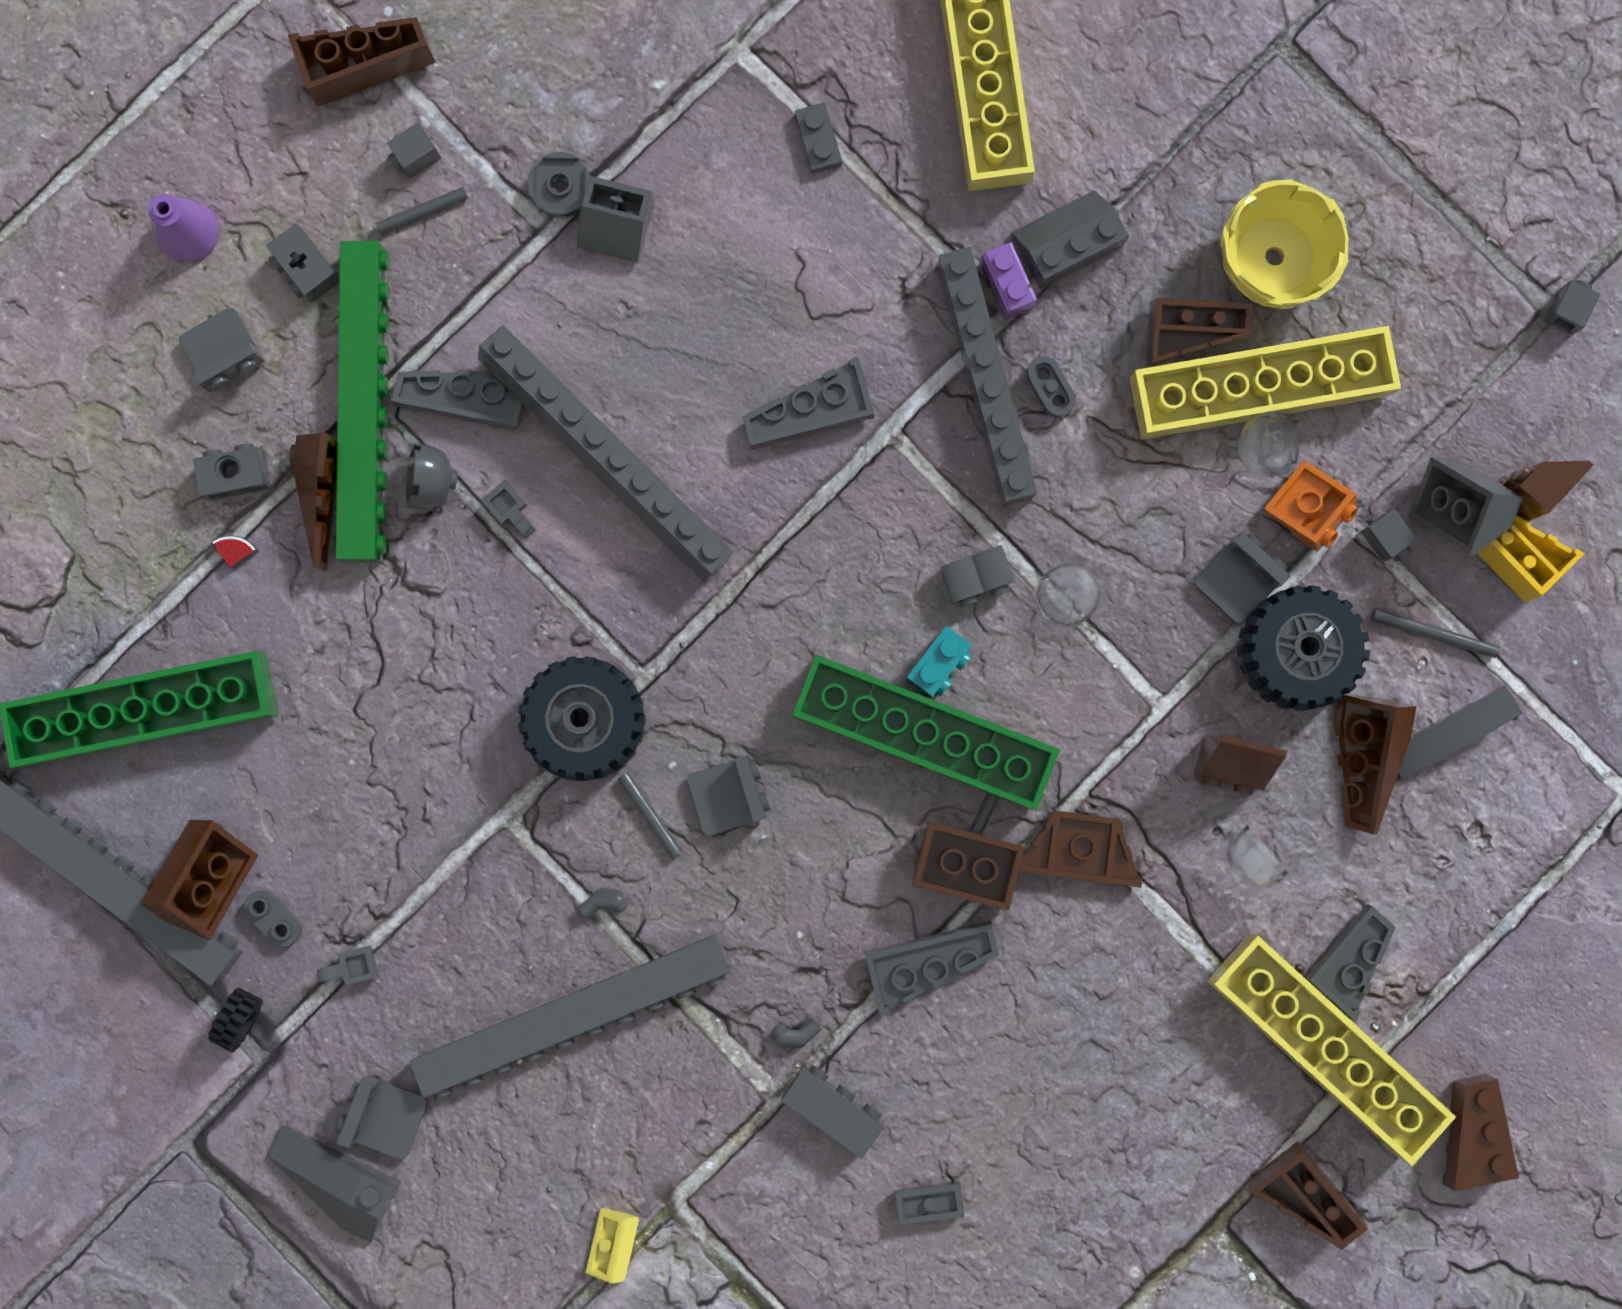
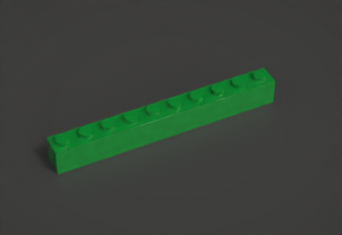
M340 241L336 559L342 563H381V555H385L387 549L386 536L382 535V523H386L387 507L385 503H382V491L387 490V474L382 472L383 459H387L388 455L387 441L383 440V428L388 426V412L386 408H383V396L388 395L389 389L388 379L384 377V365H387L389 362L388 346L384 345V333L389 332L388 314H384V302H389L390 297L389 284L385 283V271L390 269L389 252L385 251L379 241Z

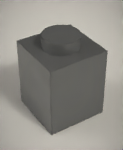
M419 122L387 142L392 151L388 158L398 172L404 169L409 178L441 158Z
M1571 280L1560 288L1544 321L1574 335L1585 328L1601 294L1592 290V286L1586 282Z
M1395 508L1386 512L1360 531L1382 562L1391 558L1396 562L1412 551L1409 545L1418 540Z

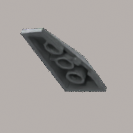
M284 1125L281 1127L268 1154V1157L341 1229L370 1243L373 1241L401 1182L400 1180Z

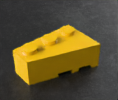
M1516 515L1512 527L1477 554L1524 603L1543 596L1585 553L1565 546L1557 541V537L1538 531L1530 526L1531 523Z

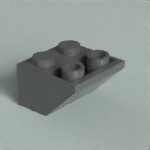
M589 176L581 205L577 247L639 262L655 203L652 191Z

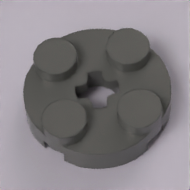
M565 152L547 154L536 167L535 165L533 166L528 176V191L536 207L542 213L557 218H565L581 213V205L590 176L588 169L572 154ZM558 178H563L564 182L569 184L568 188H565L563 192H557L555 188L551 187L552 184L558 182Z

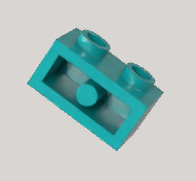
M945 626L905 680L930 699L935 693L942 696L952 683L948 676L956 667L961 671L972 657L967 652L972 645L948 626Z

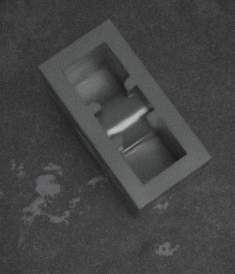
M297 223L266 245L272 253V256L268 258L280 274L286 271L292 279L287 284L299 299L305 296L313 303L340 282V277ZM300 261H303L306 266L302 270L298 266Z

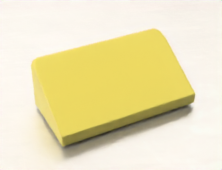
M600 1208L585 1271L586 1274L608 1283L625 1281L639 1217Z

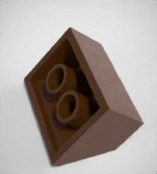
M1589 460L1541 462L1532 467L1526 465L1519 472L1515 470L1508 477L1503 476L1497 482L1523 496L1516 515L1526 521H1531L1550 513L1592 468L1593 464Z
M189 820L140 904L163 921L211 940L258 854L212 820Z

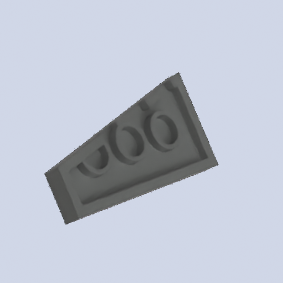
M858 356L849 360L848 364L822 374L823 377L808 385L805 383L797 387L793 393L783 398L778 397L744 415L743 421L751 450L873 419L874 411Z
M471 369L441 373L440 370L398 372L391 398L393 406L517 431L524 406L490 371L471 372Z
M991 921L864 952L880 1017L889 1013L891 1009L916 999V996L933 987L935 989L945 984V981L960 973L964 974L999 955Z

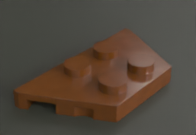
M1053 810L1023 855L1019 870L1022 872L1139 888L1142 886L1141 879L1138 877L1132 860L1133 856L1124 837L1120 819Z

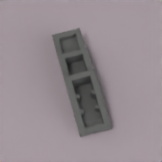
M1506 685L1497 688L1476 702L1467 704L1446 718L1438 720L1412 735L1398 773L1400 780H1404L1523 714Z

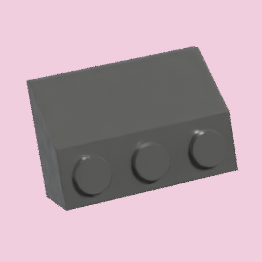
M1095 190L1011 232L1016 246L1040 289L1123 247L1129 237L1114 207Z
M1431 457L1409 517L1469 555H1475L1512 527L1523 496L1460 460Z

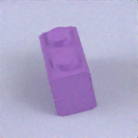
M1012 242L982 254L979 264L1004 320L1033 309L1037 298L1033 289L1029 287V280Z

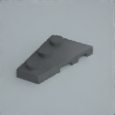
M1367 904L1305 979L1346 1016L1357 1022L1360 1015L1358 1009L1364 995L1369 993L1372 985L1370 980L1377 964H1380L1395 926L1373 906Z

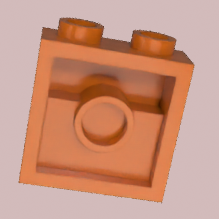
M1303 460L1265 506L1264 512L1291 530L1292 536L1318 552L1322 546L1329 548L1338 536L1336 529L1343 521L1348 524L1358 512V507L1356 506L1357 494Z

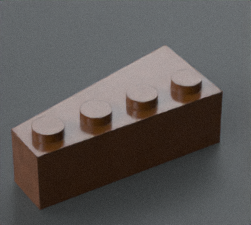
M417 17L378 22L373 27L360 28L359 25L348 26L346 27L347 30L328 32L326 29L314 31V35L300 36L299 33L288 35L306 89L318 107L436 63L427 37Z

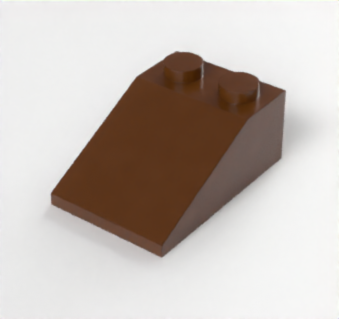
M1223 734L1205 737L1202 739L1194 776L1202 777L1203 784L1221 788V784L1226 783L1234 785V792L1252 796L1253 790L1264 791L1286 758L1287 750Z

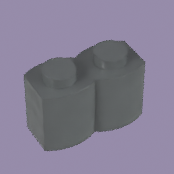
M1002 545L940 567L952 604L960 602L961 608L979 602L978 596L990 592L991 596L994 597L1010 591L1008 585L1015 582Z

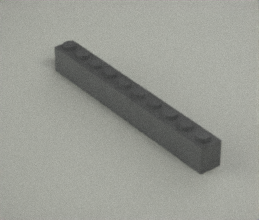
M504 325L479 345L478 360L700 579L706 583L728 562L733 551Z
M0 766V830L207 984L213 986L222 982L243 953L237 947L238 941L225 932L219 934L216 931L211 940L202 938L163 921L143 907L140 903L155 879L145 874L142 877L132 870L135 867L132 862L120 855L117 857L113 856L107 851L109 846L105 842L94 836L91 838L81 832L83 827L79 823L68 817L63 819L55 813L57 808L52 803L43 798L36 799L30 794L31 788L17 779L12 781L4 775L6 770Z
M714 934L411 1059L409 1063L422 1097L425 1098L433 1095L434 1100L451 1094L453 1092L451 1087L463 1082L464 1086L468 1087L484 1080L482 1074L494 1069L497 1075L513 1068L512 1062L524 1057L525 1061L529 1062L545 1055L543 1052L544 1048L555 1045L556 1050L566 1047L575 1042L574 1036L583 1032L586 1033L587 1037L605 1030L603 1025L613 1020H616L617 1025L635 1018L634 1012L646 1007L647 1012H651L666 1005L664 999L676 995L679 1000L696 993L695 986L706 982L708 987L724 982L726 980L725 974L730 973V967L718 937Z

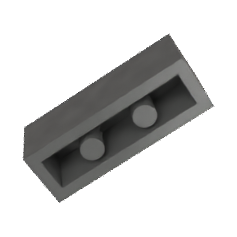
M803 1065L781 1096V1101L862 1159L885 1127L884 1122L880 1120L882 1114L868 1103L862 1107L853 1100L856 1095L842 1084H839L836 1088L826 1081L829 1075L817 1066L813 1065L810 1069Z

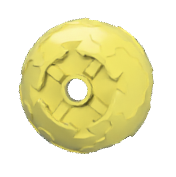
M1292 179L1262 183L1233 207L1227 221L1224 222L1220 247L1222 248L1225 272L1234 287L1242 295L1265 307L1289 309L1311 300H1317L1330 291L1340 280L1349 261V238L1344 220L1345 216L1334 199H1330L1313 187L1295 182ZM1270 250L1277 251L1281 256V264H1269L1265 257L1266 252Z

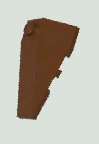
M327 433L296 435V442L290 447L289 459L290 463H293V472L311 559L314 567L327 571L337 491V441Z
M1345 694L1342 696V700L1338 701L1334 729L1335 736H1339L1341 755H1338V764L1343 769L1344 785L1341 787L1346 827L1373 835L1378 833L1411 739L1416 706L1389 699Z

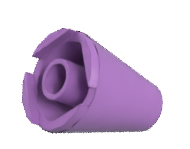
M170 194L158 195L150 202L148 212L158 246L167 256L180 262L199 261L212 252L218 243V221L206 205L196 200Z

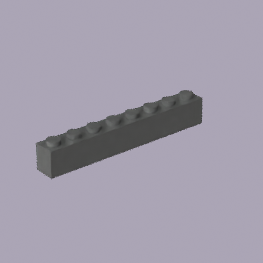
M971 247L940 254L937 267L1002 507L1033 499L1037 494Z

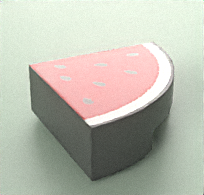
M223 536L212 541L223 559L232 569L259 551L254 544L238 536Z

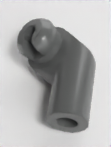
M600 888L579 905L578 909L589 919L600 908L613 909L615 913H621L627 908L628 900L624 897V893L617 889Z
M810 1018L798 1030L788 1029L783 1024L777 1025L772 1030L771 1035L775 1040V1044L781 1048L800 1049L822 1029L813 1018Z

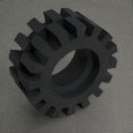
M240 987L236 988L228 996L227 1002L223 1003L221 1011H218L217 1018L212 1023V1029L208 1033V1040L231 1053L235 1052L240 1047L241 1042H244L246 1039V1035L250 1033L253 1023L256 1022L257 1015L260 1013L263 1005V999Z

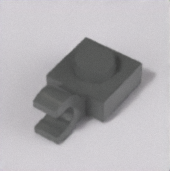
M506 480L481 499L502 526L511 520L525 538L535 531V528L521 513L528 505Z
M372 945L339 953V964L317 969L320 982L343 976L345 986L379 977Z

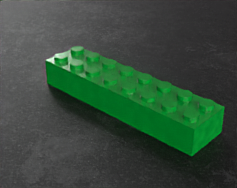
M259 651L0 703V716L9 767L20 769L278 717L267 654Z
M817 654L792 714V717L1032 811H1037L1060 752L1058 748Z

